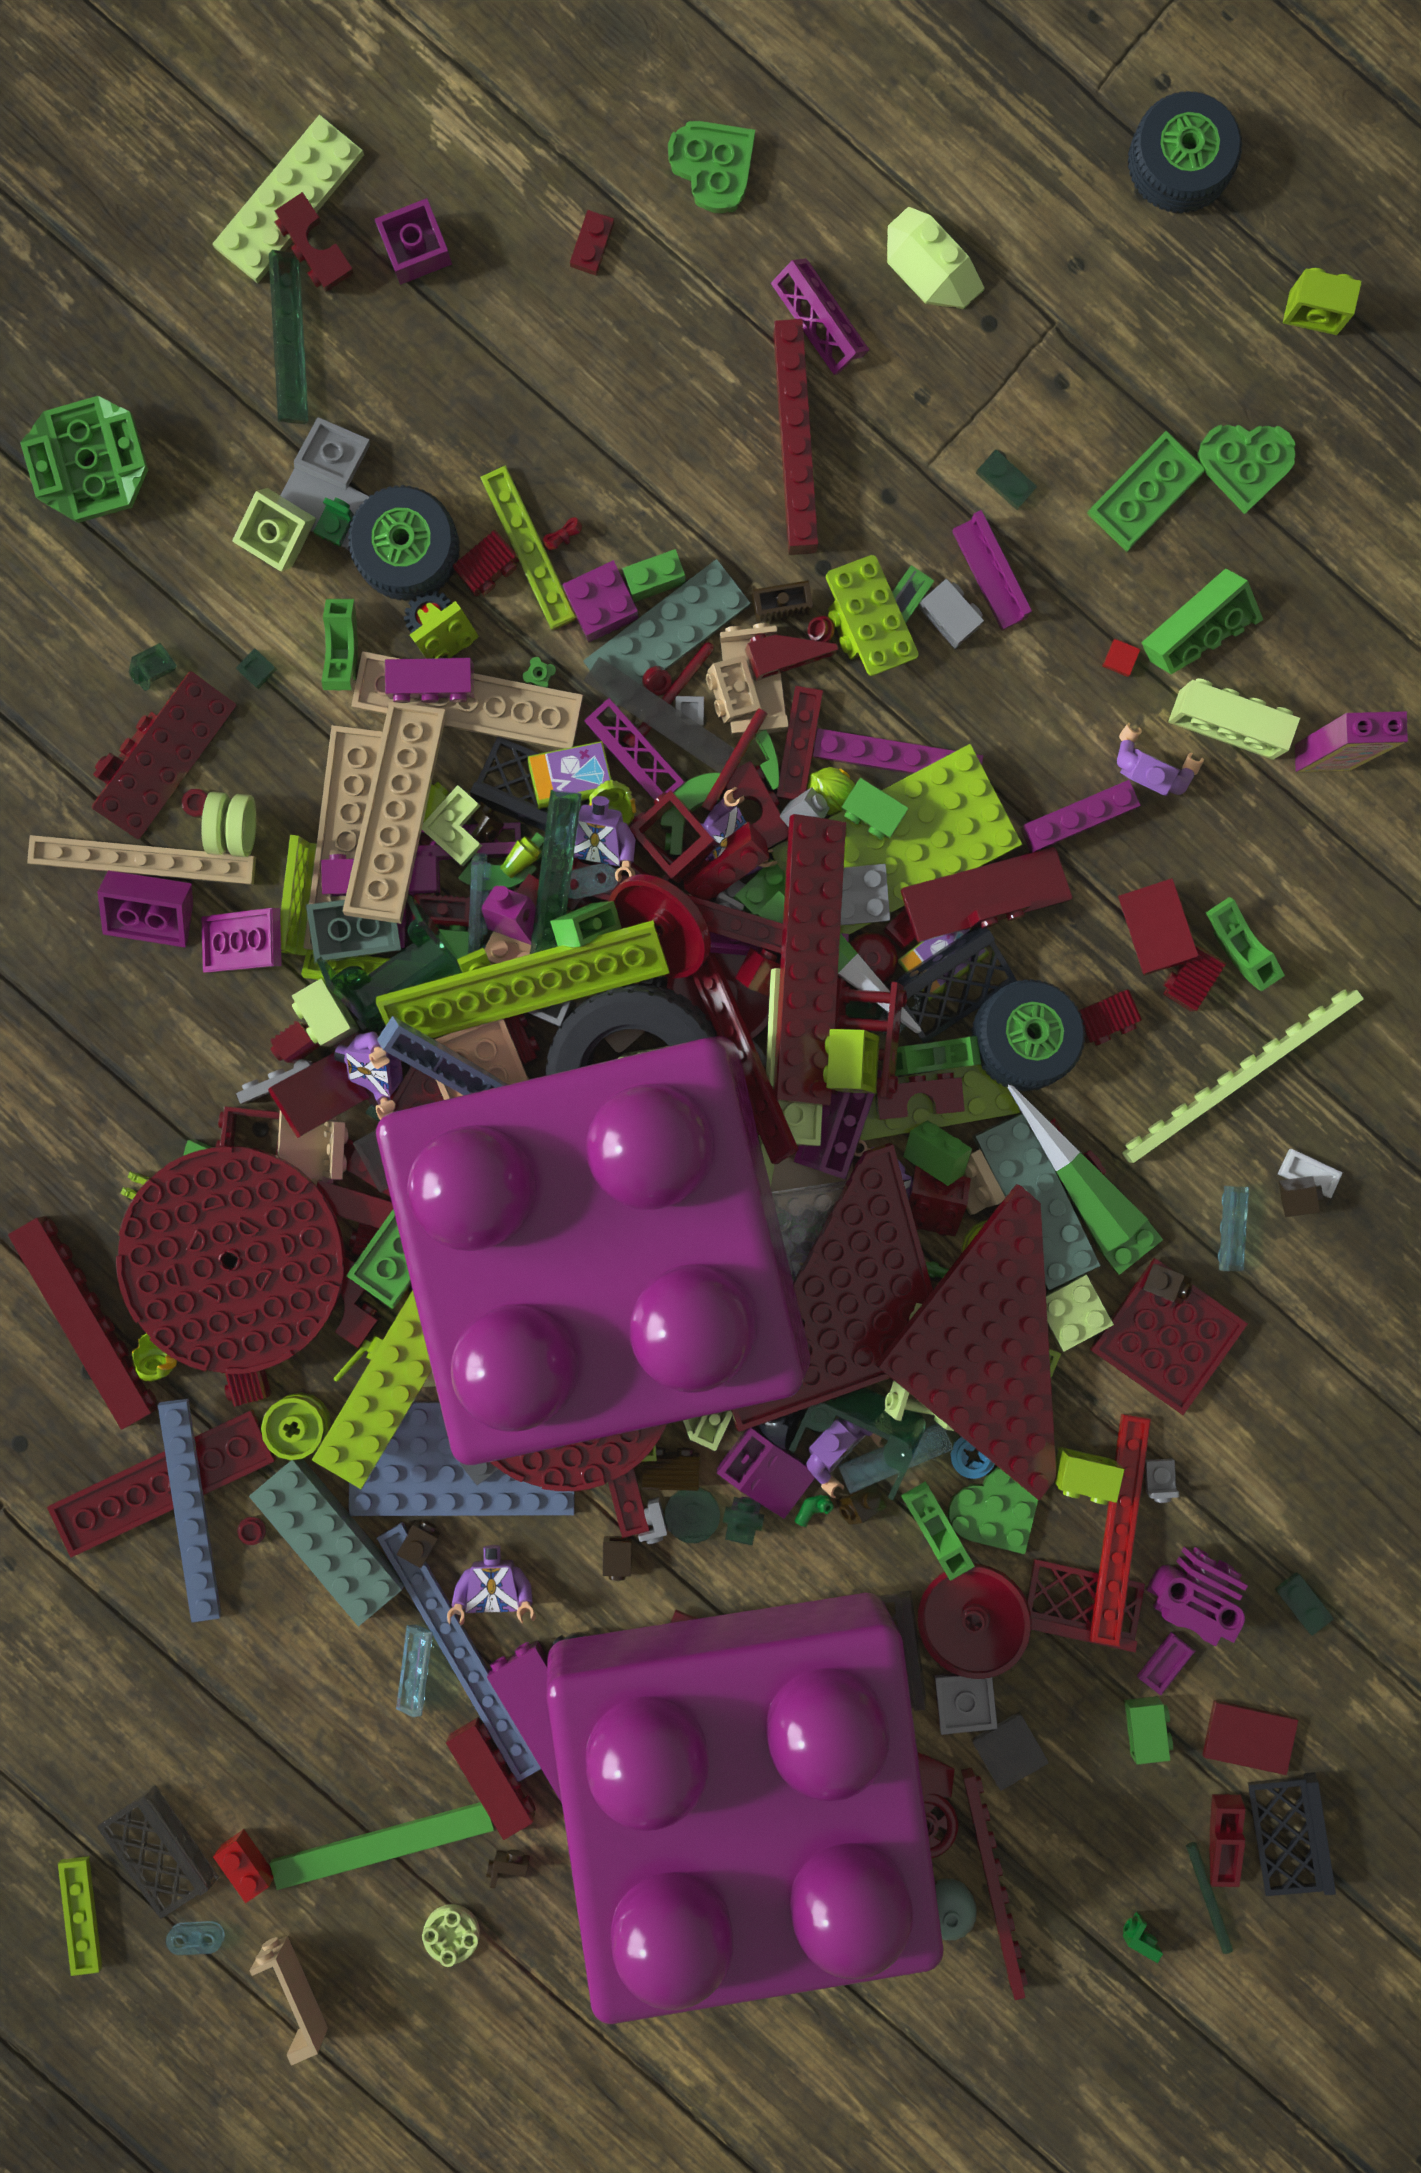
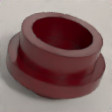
M826 616L812 619L808 625V635L811 640L828 643L834 635L833 621Z
M255 1516L243 1519L238 1526V1537L247 1545L260 1543L266 1535L265 1523Z

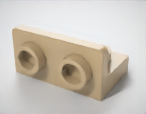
M745 655L712 664L708 669V674H706V681L709 689L714 691L716 698L714 702L715 711L718 717H722L724 724L729 723L734 718L756 713L758 708L761 709Z
M981 1150L971 1152L963 1177L971 1178L966 1209L970 1215H973L986 1207L1000 1204L1005 1199V1195Z

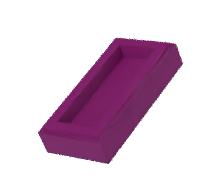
M1170 1632L1137 1677L1159 1695H1162L1195 1653V1650Z

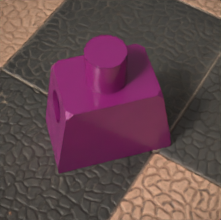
M505 886L493 887L482 905V913L489 930L532 946L547 924L529 897L511 891Z

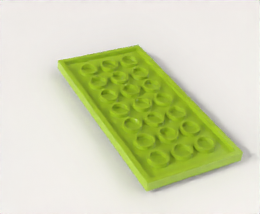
M971 744L881 790L909 808L891 839L884 836L883 840H880L868 832L870 828L868 825L861 821L856 825L845 818L846 812L844 810L828 818L830 820L846 822L844 868L886 864L890 913L905 906L901 894L902 888L978 868L1022 845ZM788 840L771 848L774 850V852H771L774 860L777 861V865L785 873ZM871 923L841 925L840 933L850 935Z

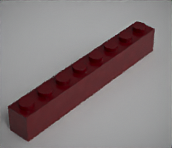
M803 319L774 321L773 337L788 554H811L817 552L818 536Z
M46 1216L37 1217L9 1233L8 1236L118 1426L123 1430L157 1410V1399L150 1389H146L142 1379L138 1376L137 1371L127 1356L129 1351L123 1341H118L113 1332L115 1327L108 1316L104 1317L99 1306L101 1304L97 1295L94 1292H90L86 1286L85 1274L79 1267L76 1268L72 1262L71 1250L65 1243H61L57 1236V1226L51 1219H47Z

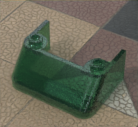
M411 895L407 896V902L415 916V920L410 923L407 932L413 943L368 974L360 966H349L336 973L322 957L317 959L327 987L370 1031L379 1032L383 1031L386 1027L376 1004L377 996L462 973L457 961L458 957L433 920Z
M863 1387L808 1407L789 1450L795 1452L799 1449L808 1428L815 1431H825L831 1427L836 1416L888 1440L883 1452L884 1460L887 1465L900 1471L888 1496L889 1499L893 1500L926 1430V1421L919 1412L904 1410L901 1421L895 1420L884 1411L886 1397Z

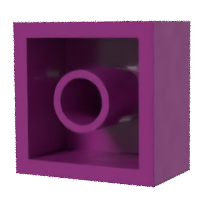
M427 198L375 218L400 285L452 265L447 247Z
M614 560L562 584L588 643L639 619L638 611Z

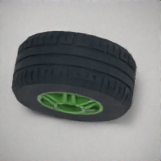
M1195 91L1169 94L1154 103L1141 119L1128 152L1130 177H1132V182L1135 183V188L1143 195L1142 197L1147 199V202L1150 204L1152 203L1153 206L1159 207L1161 210L1165 209L1167 212L1172 211V213L1194 212L1213 203L1229 184L1242 154L1241 131L1232 112L1222 102L1217 101L1216 98Z
M398 485L390 486L387 489L384 488L379 492H375V495H370L368 499L364 500V504H361L359 509L356 510V515L352 518L353 521L350 523L351 528L348 532L350 534L348 536L349 551L358 571L375 591L377 590L378 593L391 599L400 601L412 599L415 601L417 599L416 596L425 597L424 593L428 591L431 595L433 591H439V588L443 587L449 581V578L452 577L454 571L452 566L458 561L460 555L459 536L449 512L442 502L435 496H432L431 493L409 485H401V487Z
M1020 980L998 990L982 1004L972 1024L971 1037L977 1036L981 1060L979 1065L982 1066L983 1071L985 1070L986 1074L992 1080H996L998 1084H1002L1004 1087L1012 1085L1018 1091L1039 1090L1065 1077L1079 1061V1057L1084 1049L1083 1044L1085 1043V1027L1082 1024L1084 1022L1081 1018V1013L1078 1012V1007L1075 1006V1002L1071 1001L1069 995H1066L1063 990L1060 991V988L1041 980Z

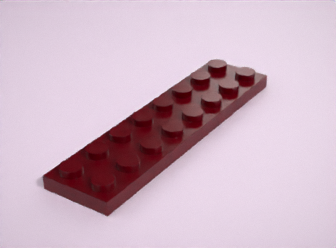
M253 1409L194 1437L203 1495L277 1460L274 1453L268 1449L263 1441L261 1425ZM165 1451L47 1506L70 1558L174 1509Z

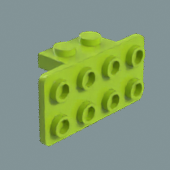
M876 556L864 557L830 570L826 574V580L835 598V601L828 608V617L833 621L834 627H836L840 636V646L848 654L850 660L860 657L868 675L875 676L913 661L918 657L917 648Z

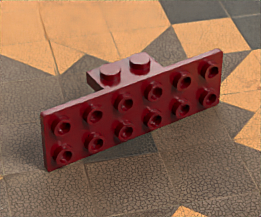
M189 671L159 714L155 715L153 712H150L148 716L144 715L137 723L136 729L138 730L132 739L127 738L119 749L121 754L118 757L124 762L92 804V809L134 838L140 839L234 710L236 704L194 672Z
M1055 847L901 889V894L918 942L977 926L988 928L998 924L999 920L1007 918L1008 921H1013L1023 917L1024 913L1068 902L1072 899V894Z

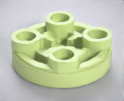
M455 1904L444 1905L434 1910L428 1917L423 1929L422 1940L431 1957L439 1961L443 1966L451 1967L454 1964L465 1961L474 1953L479 1941L480 1928L476 1917L467 1908Z

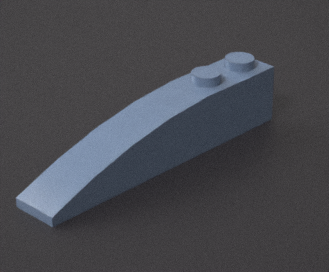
M394 1016L391 1017L377 1039L384 1051L462 1095L508 1085L480 1066Z

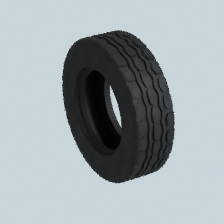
M632 983L596 993L570 1014L553 1038V1044L550 1046L547 1057L546 1076L592 1065L594 1052L599 1042L616 1031L624 1029L648 1031L660 1037L669 1046L703 1038L717 1037V1033L711 1021L705 1018L706 1015L697 1005L691 1004L692 1001L683 995H677L674 993V990L663 986L659 988L655 984Z

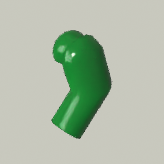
M821 1494L809 1497L803 1502L794 1522L806 1528L813 1514L823 1512L829 1514L833 1510L834 1504L830 1497Z

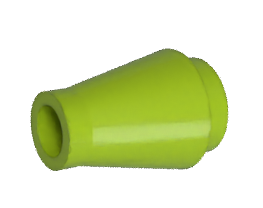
M525 836L522 840H517L500 868L508 877L513 879L516 874L539 859L538 855L542 851L532 840Z

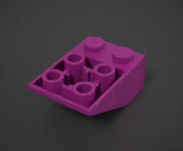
M756 1426L746 1429L717 1467L718 1475L783 1519L815 1479L805 1463L789 1451L780 1449L761 1435Z

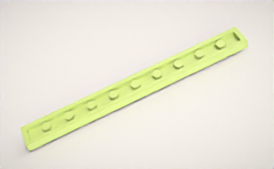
M1344 989L1331 998L1333 1003L1326 1008L1320 1006L1308 1014L1310 1019L1305 1023L1297 1022L1285 1031L1287 1035L1279 1041L1275 1038L1262 1047L1264 1052L1257 1057L1253 1054L1240 1063L1241 1068L1234 1073L1228 1071L1217 1079L1219 1084L1211 1090L1206 1087L1194 1096L1196 1100L1187 1106L1185 1103L1171 1112L1173 1117L1166 1122L1159 1120L1149 1127L1150 1133L1141 1139L1140 1136H1137L1125 1145L1127 1149L1122 1152V1155L1127 1162H1136L1363 1000L1358 990L1347 992Z

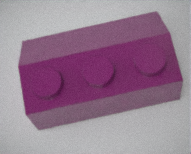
M108 870L97 891L103 935L186 948L193 911L192 884Z

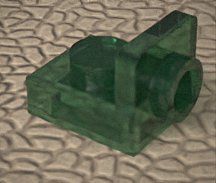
M159 643L131 657L129 675L136 685L139 684L144 691L150 689L153 681L175 671L177 665L162 644Z

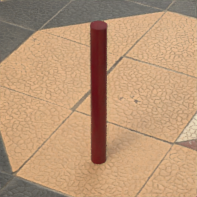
M758 708L702 804L701 807L711 812L768 715L764 710Z

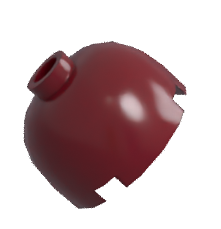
M866 932L856 935L848 942L883 984L893 977L898 965V955L895 946L887 937L879 933Z

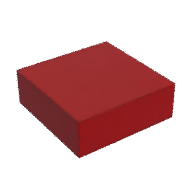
M1114 639L1102 667L1129 677L1140 649Z

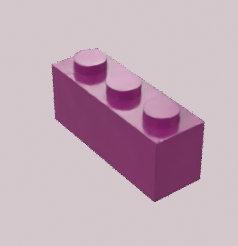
M471 658L385 659V694L389 699H393V702L409 703L410 699L421 698L422 702L425 703L439 702V698H450L451 702H466L467 698H474V664Z

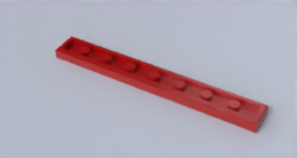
M1121 1414L1115 1461L1124 1468L1117 1503L1109 1501L1089 1640L1091 1642L1120 1647L1151 1419Z

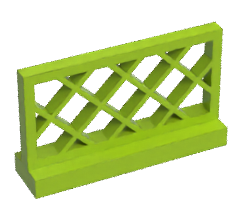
M290 835L280 914L281 953L306 956L307 949H304L307 925L306 905L310 901L317 844L309 843L296 835Z

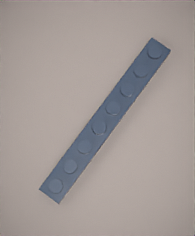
M189 1399L160 1402L158 1410L191 1622L220 1619L221 1608Z

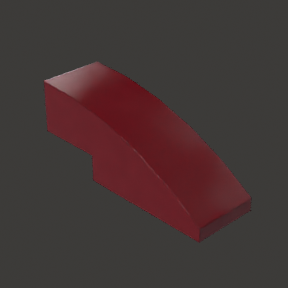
M1212 1794L1209 1840L1211 1887H1240L1245 1848L1243 1827L1246 1811L1241 1795Z

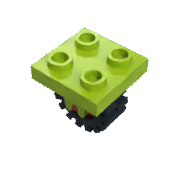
M428 591L424 593L425 597L416 596V602L412 599L409 602L411 609L407 607L405 609L407 616H404V621L411 633L410 637L426 659L451 658L463 648L469 647L479 637L457 602L451 603L445 594L441 593L440 595L438 591H433L432 595Z

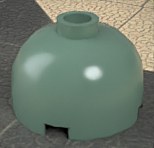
M955 1879L938 1880L935 1888L942 1940L955 1941L965 1937L973 1929L976 1922L977 1905L972 1893L964 1883Z

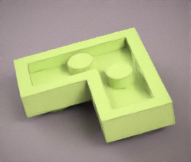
M457 785L422 826V830L462 866L482 846L462 828L480 805Z

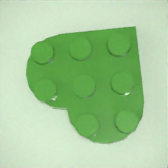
M689 121L686 123V126L679 128L676 133L673 132L668 143V159L672 172L681 178L691 181L692 194L698 207L713 213H726L737 210L747 189L755 130L703 121Z
M1218 425L1210 430L1201 442L1197 459L1205 468L1206 475L1246 514L1290 471L1295 463V441L1290 433L1280 426H1258L1249 432L1240 425L1236 427Z
M997 1467L986 1475L983 1484H969V1486L962 1488L952 1496L948 1505V1517L954 1531L969 1541L1025 1554L1038 1499Z

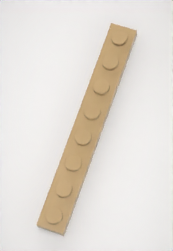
M30 835L27 863L31 865L106 872L110 870L129 874L254 885L256 857H235L226 853L223 855L207 854L205 851Z

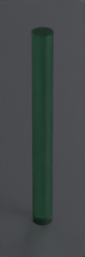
M1188 1843L1186 1848L1222 1953L1229 1954L1233 1951V1947L1197 1843Z

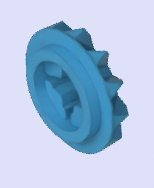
M961 1437L954 1442L950 1455L952 1465L959 1474L966 1478L976 1479L985 1476L991 1471L994 1463L979 1451L977 1454L983 1462L974 1459L969 1463L967 1462L969 1457L964 1449L973 1451L975 1448Z

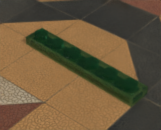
M272 249L269 253L278 422L305 425L309 419L300 262L294 253Z
M550 790L530 954L558 947L550 921L565 915L567 911L582 796L578 792Z

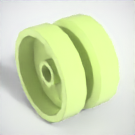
M210 792L205 800L202 816V843L207 854L223 855L228 849L232 856L247 858L252 852L256 834V804L254 797L236 794L230 799L226 793Z

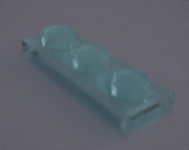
M1224 1186V1193L1221 1199L1223 1214L1220 1223L1219 1270L1244 1271L1249 1187Z
M416 1624L407 1625L396 1706L397 1710L411 1717L422 1716L433 1634L432 1631Z

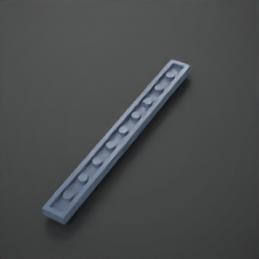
M401 1522L379 1535L377 1540L519 1782L540 1770L541 1767L487 1678L489 1670L463 1625L460 1626L457 1614L453 1615L451 1623H448L447 1613L452 1606L426 1561L422 1568H419L396 1555L409 1533L404 1523Z

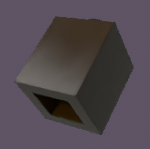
M1313 1176L1279 1181L1285 1217L1320 1213L1318 1202H1324L1321 1185L1315 1184Z
M604 1536L602 1576H609V1580L622 1581L626 1577H631L632 1537Z

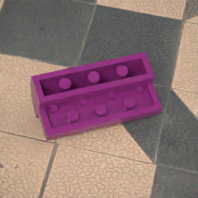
M878 1070L877 1077L880 1078L882 1071ZM838 1091L837 1095H831V1104L829 1106H822L820 1146L799 1145L794 1162L846 1180L875 1094L843 1093Z

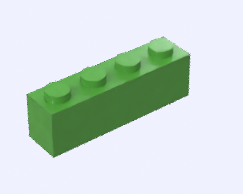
M1225 569L1141 643L1151 663L1169 674H1173L1200 658L1201 652L1208 648L1214 650L1222 645L1221 641L1230 635L1236 637L1244 632L1245 626L1250 623L1256 625L1263 621V617L1248 580Z

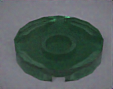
M699 1487V1491L677 1490L670 1496L666 1504L665 1522L668 1530L678 1540L684 1543L696 1544L707 1540L715 1532L720 1522V1508L716 1498L709 1491Z

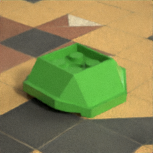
M100 396L43 411L29 434H26L20 442L36 498L77 523L132 508L148 472V466L132 413ZM94 456V462L90 466H85L86 459Z

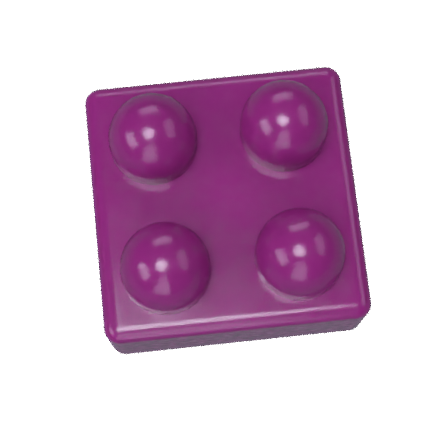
M720 1036L698 1039L392 1112L385 1115L379 1121L376 1128V1138L448 1440L453 1456L462 1464L478 1465L785 1399L796 1394L801 1388L811 1360L739 1051L730 1039Z
M860 1593L565 1639L552 1646L547 1662V1702L592 2012L599 2021L606 2024H617L927 1972L939 1965L944 1949L903 1640L883 1600L879 1596L872 1593Z

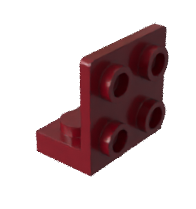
M916 1166L908 1199L916 1229L936 1232L945 1236H956L968 1205L971 1178L962 1176L947 1186Z

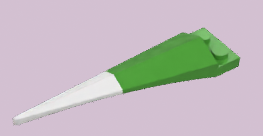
M778 865L763 867L732 899L744 905L743 910L746 913L783 923L786 873ZM840 933L838 975L858 990L890 992ZM877 1003L889 1012V1004ZM902 1007L901 1022L915 1033H920L921 1028Z
M1008 1085L1010 1093L1057 1172L1097 1248L1114 1271L1120 1275L1163 1239L1148 1219L1014 1086Z

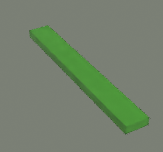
M479 1802L275 1858L270 1861V1867L276 1889L279 1890L494 1831L495 1826L482 1803Z

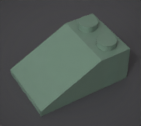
M345 900L306 905L315 964L401 950L397 923L346 916L343 913Z

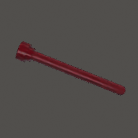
M706 642L639 725L637 730L644 737L713 652L714 646L712 643ZM627 732L620 742L627 748H635V735L632 732ZM639 741V748H644V745Z

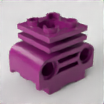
M1183 1547L1181 1552L1192 1563L1178 1557L1176 1562L1187 1573L1171 1565H1162L1154 1572L1146 1588L1148 1592L1158 1596L1153 1607L1162 1612V1617L1166 1621L1178 1627L1193 1630L1204 1641L1215 1647L1221 1637L1234 1643L1244 1625L1245 1616L1242 1609L1226 1594L1240 1601L1242 1595L1231 1584L1243 1590H1246L1248 1585L1240 1579L1242 1574L1235 1571V1568L1221 1560L1216 1564L1217 1561L1208 1558L1209 1554L1197 1547H1194L1193 1551Z

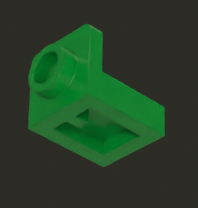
M325 497L323 501L325 509L313 533L341 547L350 529V523L353 521L354 514L349 509L350 505L336 497L333 501Z
M1136 1912L1133 1918H1129L1126 1921L1122 1936L1128 1947L1158 1964L1163 1955L1157 1944L1158 1940L1150 1933L1144 1931L1147 1923L1143 1916Z

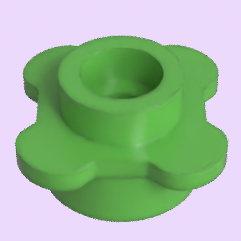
M534 657L530 660L531 665L528 671L523 673V679L526 683L531 682L535 686L548 688V683L551 680V676L555 675L556 669L554 665H547L541 662L539 657ZM538 671L542 672L541 676H537Z

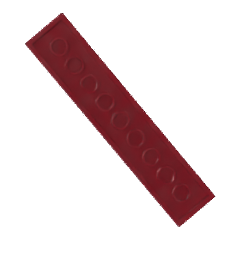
M793 814L789 817L773 1090L778 1101L829 1106L831 1104V1089L827 1088L823 1074L825 1066L828 1065L829 1055L825 1050V1041L827 1036H830V1029H835L846 822Z

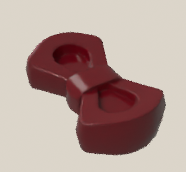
M576 517L570 518L557 532L545 535L543 538L544 545L549 550L557 549L562 541L565 544H569V536L578 534L582 530L580 520Z

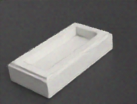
M1289 1149L1278 1175L1287 1179L1313 1176L1315 1184L1321 1185L1323 1196L1331 1198L1342 1176V1172L1300 1152Z

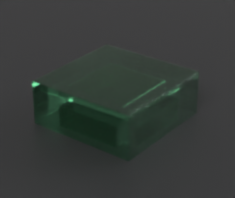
M255 648L236 667L257 689L277 670Z

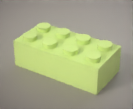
M1204 679L1191 680L1179 691L1168 721L1169 723L1273 760L1289 751L1300 720L1299 717L1293 716L1291 710L1277 707L1276 709L1268 707L1265 701L1258 698L1245 699L1240 697L1239 692L1233 689L1223 688V690L1214 688L1211 682Z

